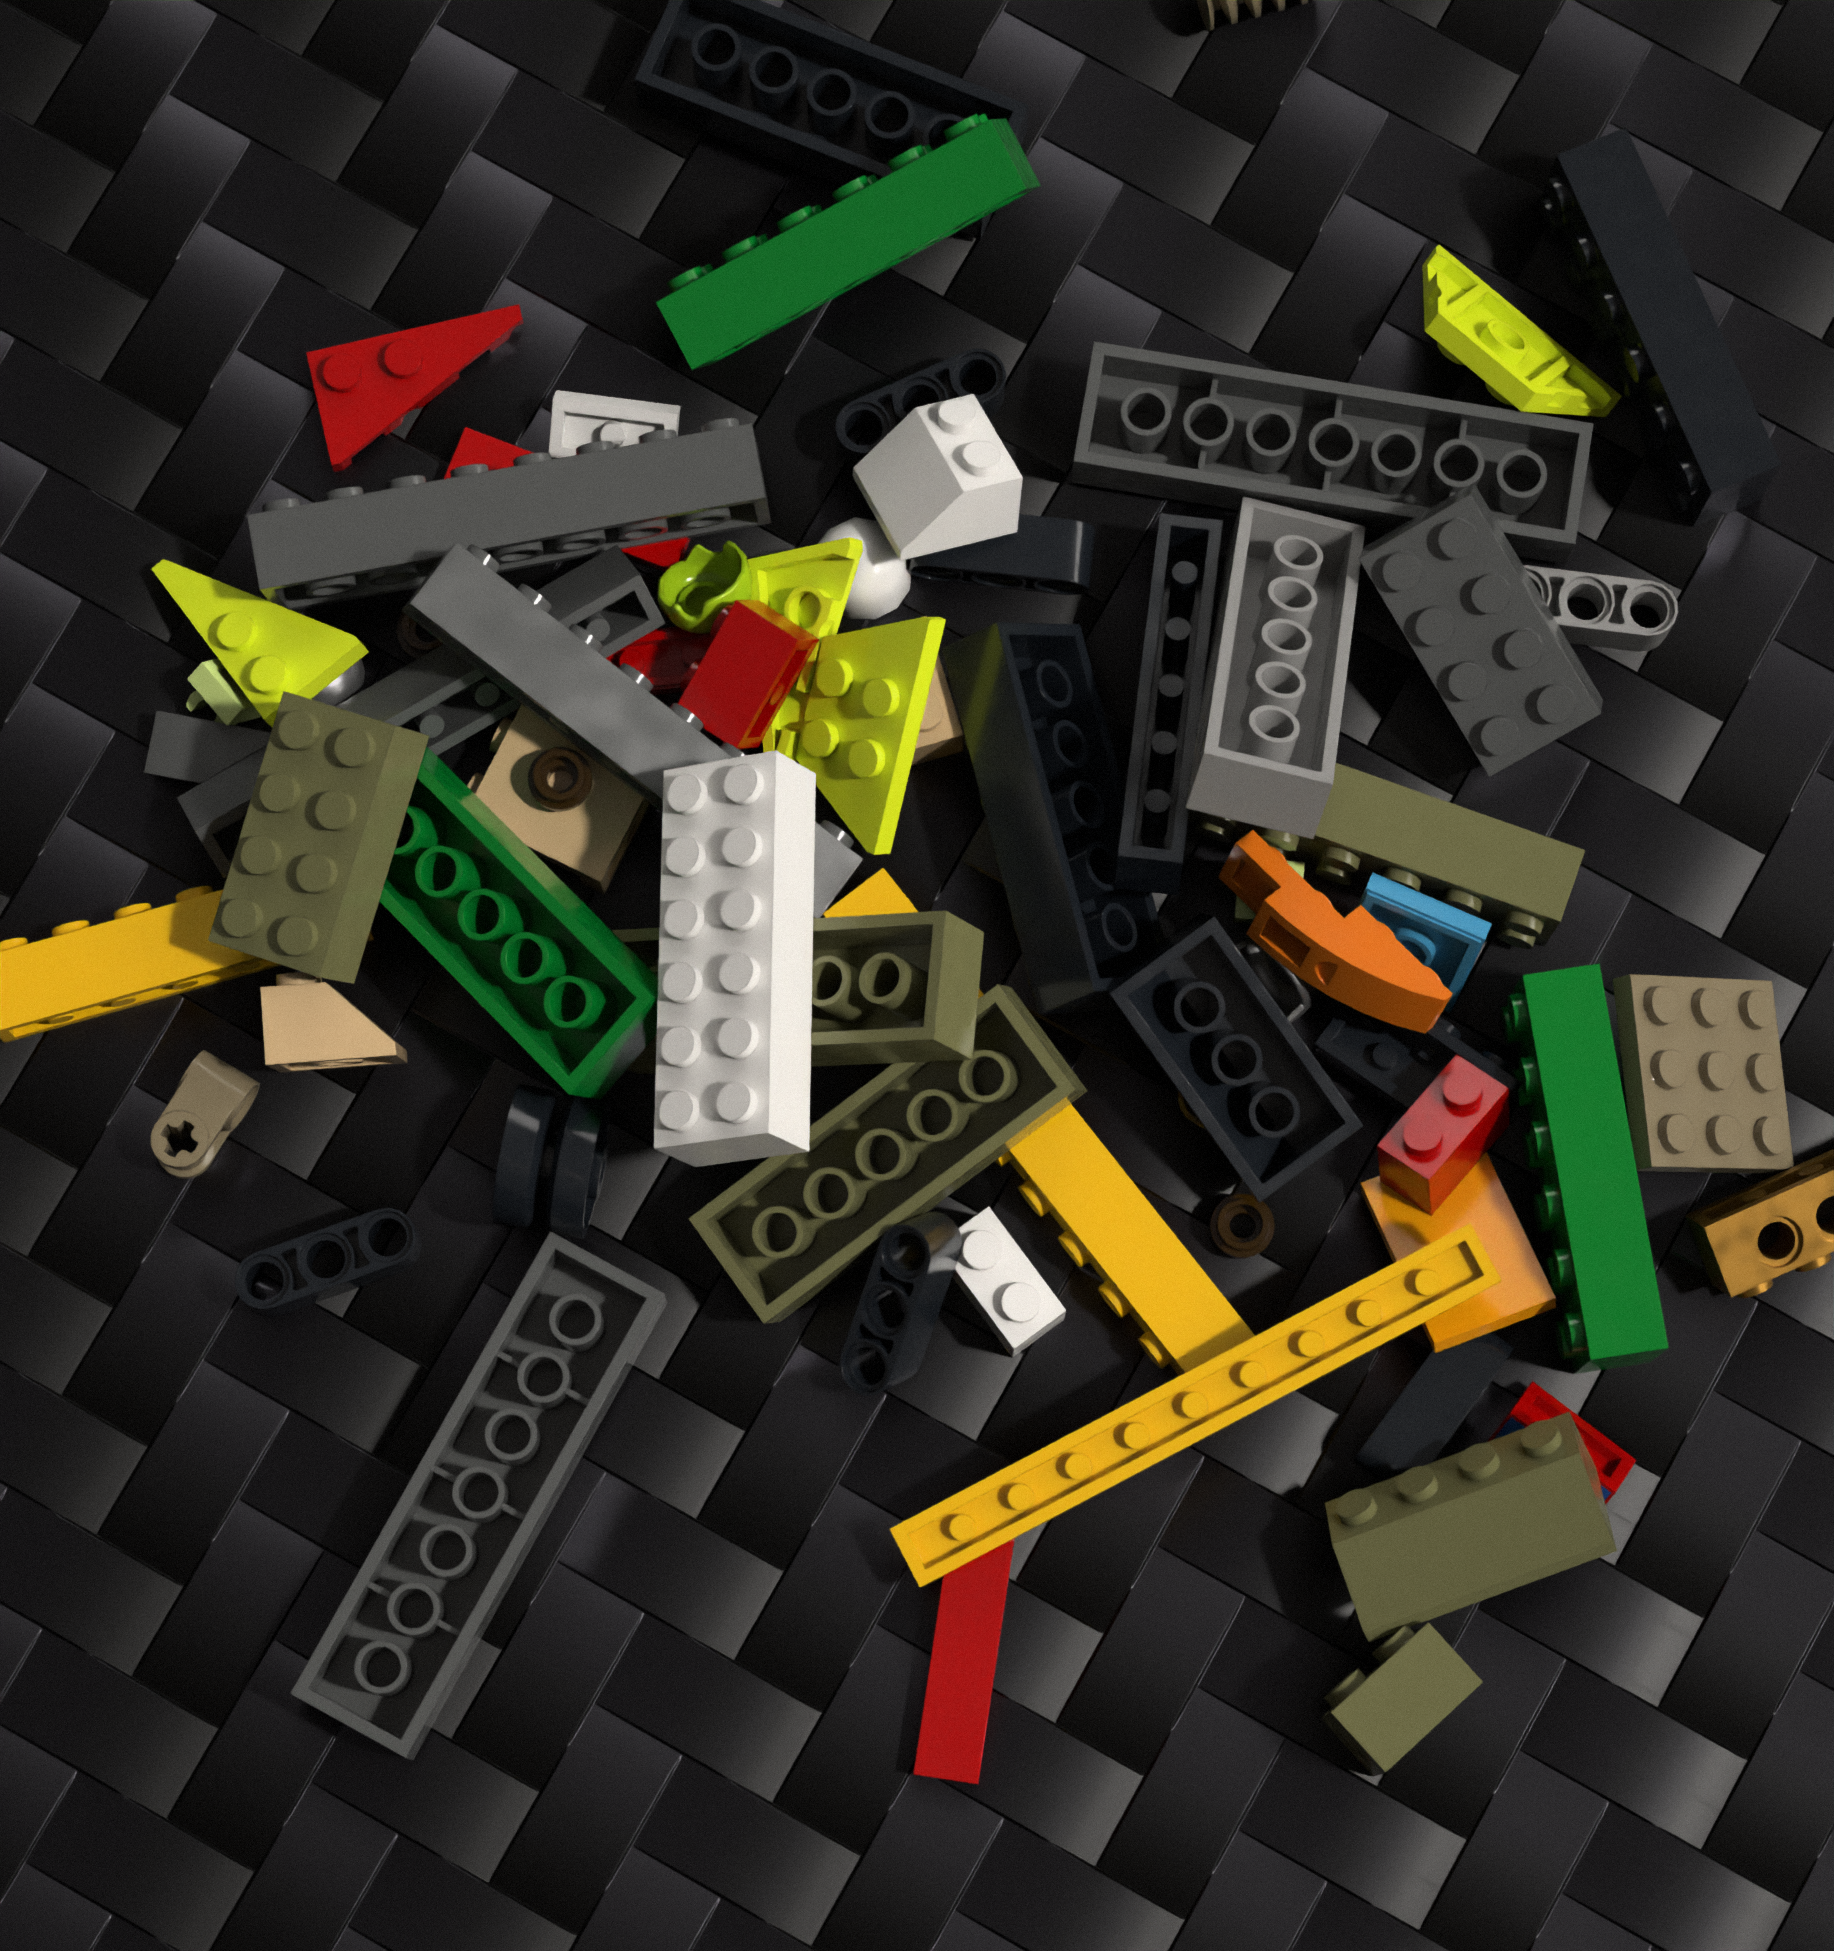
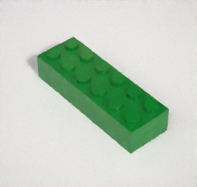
M978 114L972 115L945 130L943 133L948 143L933 150L930 144L923 147L918 145L887 162L892 173L878 180L875 174L868 177L863 175L833 191L832 195L837 203L823 210L820 204L813 207L809 205L776 223L781 231V234L768 240L766 234L758 237L754 235L721 253L726 262L725 265L715 270L711 263L702 268L697 266L667 282L666 284L671 294L656 303L690 368L694 370L718 362L1039 188L1041 184L1007 119L988 120L986 114L980 116Z
M426 747L379 902L569 1095L601 1099L657 1035L658 977Z
M1600 963L1522 975L1511 994L1508 995V1006L1500 1008V1019L1505 1043L1507 1045L1516 1044L1519 1068L1513 1069V1077L1521 1082V1086L1514 1097L1517 1107L1526 1106L1530 1131L1522 1132L1524 1158L1528 1170L1538 1169L1541 1194L1533 1196L1536 1225L1539 1233L1549 1232L1552 1248V1257L1544 1259V1269L1550 1287L1555 1296L1560 1295L1564 1320L1556 1321L1555 1323L1559 1354L1562 1360L1571 1359L1574 1374L1650 1363L1669 1347Z

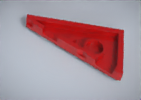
M513 305L306 352L333 471H342L352 464L351 458L382 433L386 437L400 426L404 417L410 411L421 409L459 379V372L487 350L490 353L507 341L512 331L517 326L524 324L520 305Z

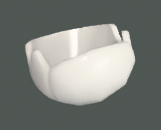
M854 517L829 529L818 544L848 537L862 540L863 552L843 616L851 619H877L897 609L910 590L911 574L908 572L909 559L902 561L898 559L878 521Z

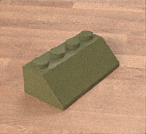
M1570 1412L1548 1420L1534 1422L1524 1429L1486 1443L1472 1445L1465 1451L1424 1466L1413 1467L1398 1476L1363 1489L1349 1491L1339 1498L1325 1502L1332 1546L1368 1642L1398 1632L1404 1625L1412 1627L1617 1551L1596 1466Z

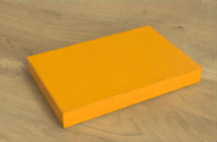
M1487 1152L1432 1216L1380 1182V1176L1361 1182V1193L1393 1263L1471 1222L1502 1280L1501 1283L1422 1324L1435 1353L1556 1308V1297Z

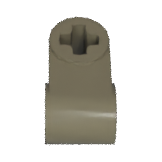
M206 1050L201 1051L185 1071L174 1096L158 1121L154 1124L151 1132V1147L162 1168L171 1176L180 1179H190L203 1174L211 1165L231 1131L239 1125L257 1096L260 1083ZM191 1133L196 1149L192 1153L181 1150L174 1157L175 1153L169 1144L170 1140L173 1137L184 1140Z

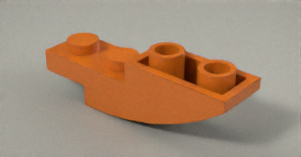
M1254 830L1235 843L1218 877L1256 913L1246 933L1253 941L1299 978L1331 998L1361 1013L1392 1025L1424 1034L1434 1027L1453 993L1442 984L1439 976L1431 968L1423 965L1396 939L1388 926L1377 921L1362 905L1345 918L1342 917L1323 893L1311 887L1288 864L1283 854L1276 848L1269 846Z

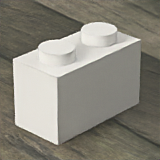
M987 1207L958 1228L962 1246L952 1277L1013 1358L1062 1322L1065 1318L1066 1309L991 1208Z

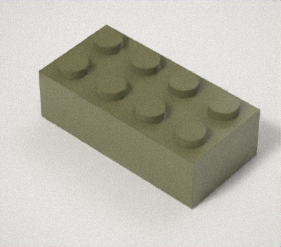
M284 691L208 941L319 978L354 984L429 735Z

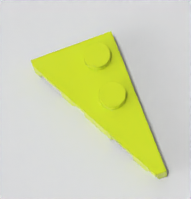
M848 537L748 559L753 579L751 600L761 601L819 639L762 740L763 753L777 750L797 762L795 755L822 638L836 635L863 552L862 540Z
M162 559L151 568L262 718L272 728L284 691L312 699L369 653L361 641L352 634L168 560Z

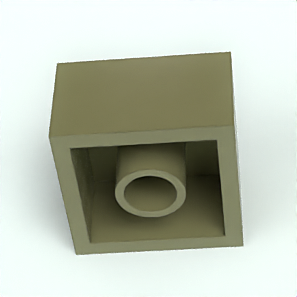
M1429 1622L1415 1631L1411 1627L1404 1625L1371 1653L1379 1662L1372 1671L1365 1676L1357 1668L1324 1697L1332 1708L1321 1717L1322 1721L1373 1777L1386 1773L1483 1683Z

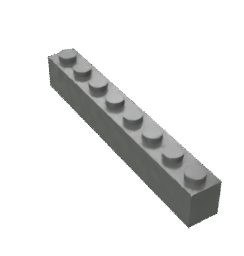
M457 542L450 547L401 610L621 782L641 795L661 813H663L664 770L747 756L727 742H723L720 747L700 732L704 724L697 716L677 703H673L670 708L649 693L653 688V684L648 678L625 663L620 668H617L599 654L603 646L592 634L576 624H571L567 629L548 614L552 606L542 595L524 584H521L518 589L513 587L497 574L501 568L499 563L484 550L473 544H470L467 549ZM823 820L820 825L815 822L813 918H820L863 860L850 849L854 844L853 839L842 829L826 820Z
M618 545L611 547L536 591L551 604L552 608L548 612L549 615L567 629L571 624H576L592 634L602 644L603 648L599 654L605 658L666 624L640 573ZM443 644L335 707L429 735L426 747L437 756L519 709L521 703ZM267 746L177 797L193 829L223 878L228 876Z

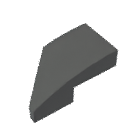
M157 711L144 773L201 784L266 747L271 733Z

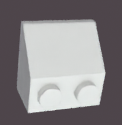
M974 394L915 407L853 467V478L900 561L1017 532L1023 477Z

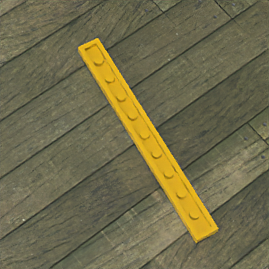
M1470 1222L890 1528V1531L919 1587H923L1501 1283L1502 1280Z

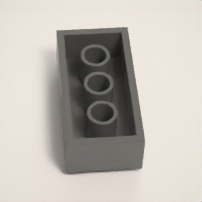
M1474 483L1364 547L1359 557L1361 564L1489 777L1601 714L1602 697Z

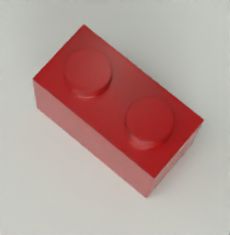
M736 600L733 605H727L715 619L710 631V636L714 640L703 659H697L684 674L680 683V691L683 692V695L678 704L697 716L704 724L703 728L722 741L738 749L758 748L819 639L759 600Z
M1456 1054L1377 1145L1380 1182L1432 1216L1510 1125L1509 1088Z

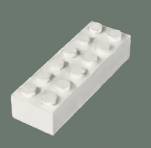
M777 750L664 770L654 1149L694 1167L809 1152L816 773Z

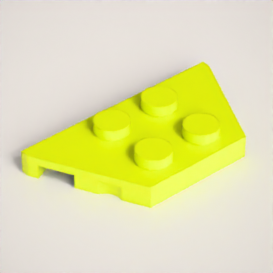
M1438 245L1435 247L1422 265L1424 331L1437 341V346L1445 357L1456 364L1466 365L1485 381V386L1493 397L1504 404L1514 405L1521 412L1606 417L1622 397L1619 393L1442 246Z
M920 617L822 638L795 759L800 765L816 773V786L864 849L873 855L891 853L946 619L941 617Z

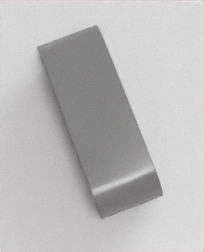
M1523 565L1569 643L1637 652L1650 651L1663 642L1675 623L1678 614L1677 600L1672 591L1661 583ZM1574 597L1590 600L1597 609L1598 617L1592 620L1576 618L1571 614L1567 601ZM1636 605L1651 607L1658 614L1660 625L1655 628L1639 626L1633 620L1630 608Z

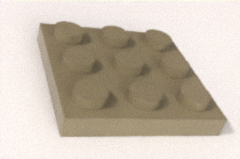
M1628 974L1613 979L1628 1122L1637 1171L1778 1174L1794 1167L1772 981Z

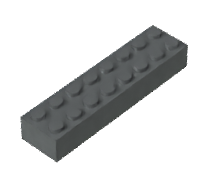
M1094 341L1073 461L1071 483L1239 510L1244 496L1366 526L1365 531L1385 535L1474 483L1518 557L1566 564L1576 543L1594 424Z
M736 418L717 419L701 426L702 432L677 437L675 430H657L639 436V444L614 448V444L611 441H597L577 447V455L551 459L550 453H531L515 458L513 460L514 466L489 471L486 464H471L451 470V478L426 482L424 476L412 475L389 481L387 483V490L363 494L361 487L339 488L325 494L326 501L301 505L300 500L296 498L270 501L262 505L263 512L247 515L259 589L268 601L293 611L419 588L445 552L456 542L465 549L470 544H473L484 550L501 566L497 573L595 556L615 545H618L620 549L771 524L752 423L739 425V420Z
M549 1232L290 1694L401 1756L414 1760L668 1302L663 1292L553 1232Z

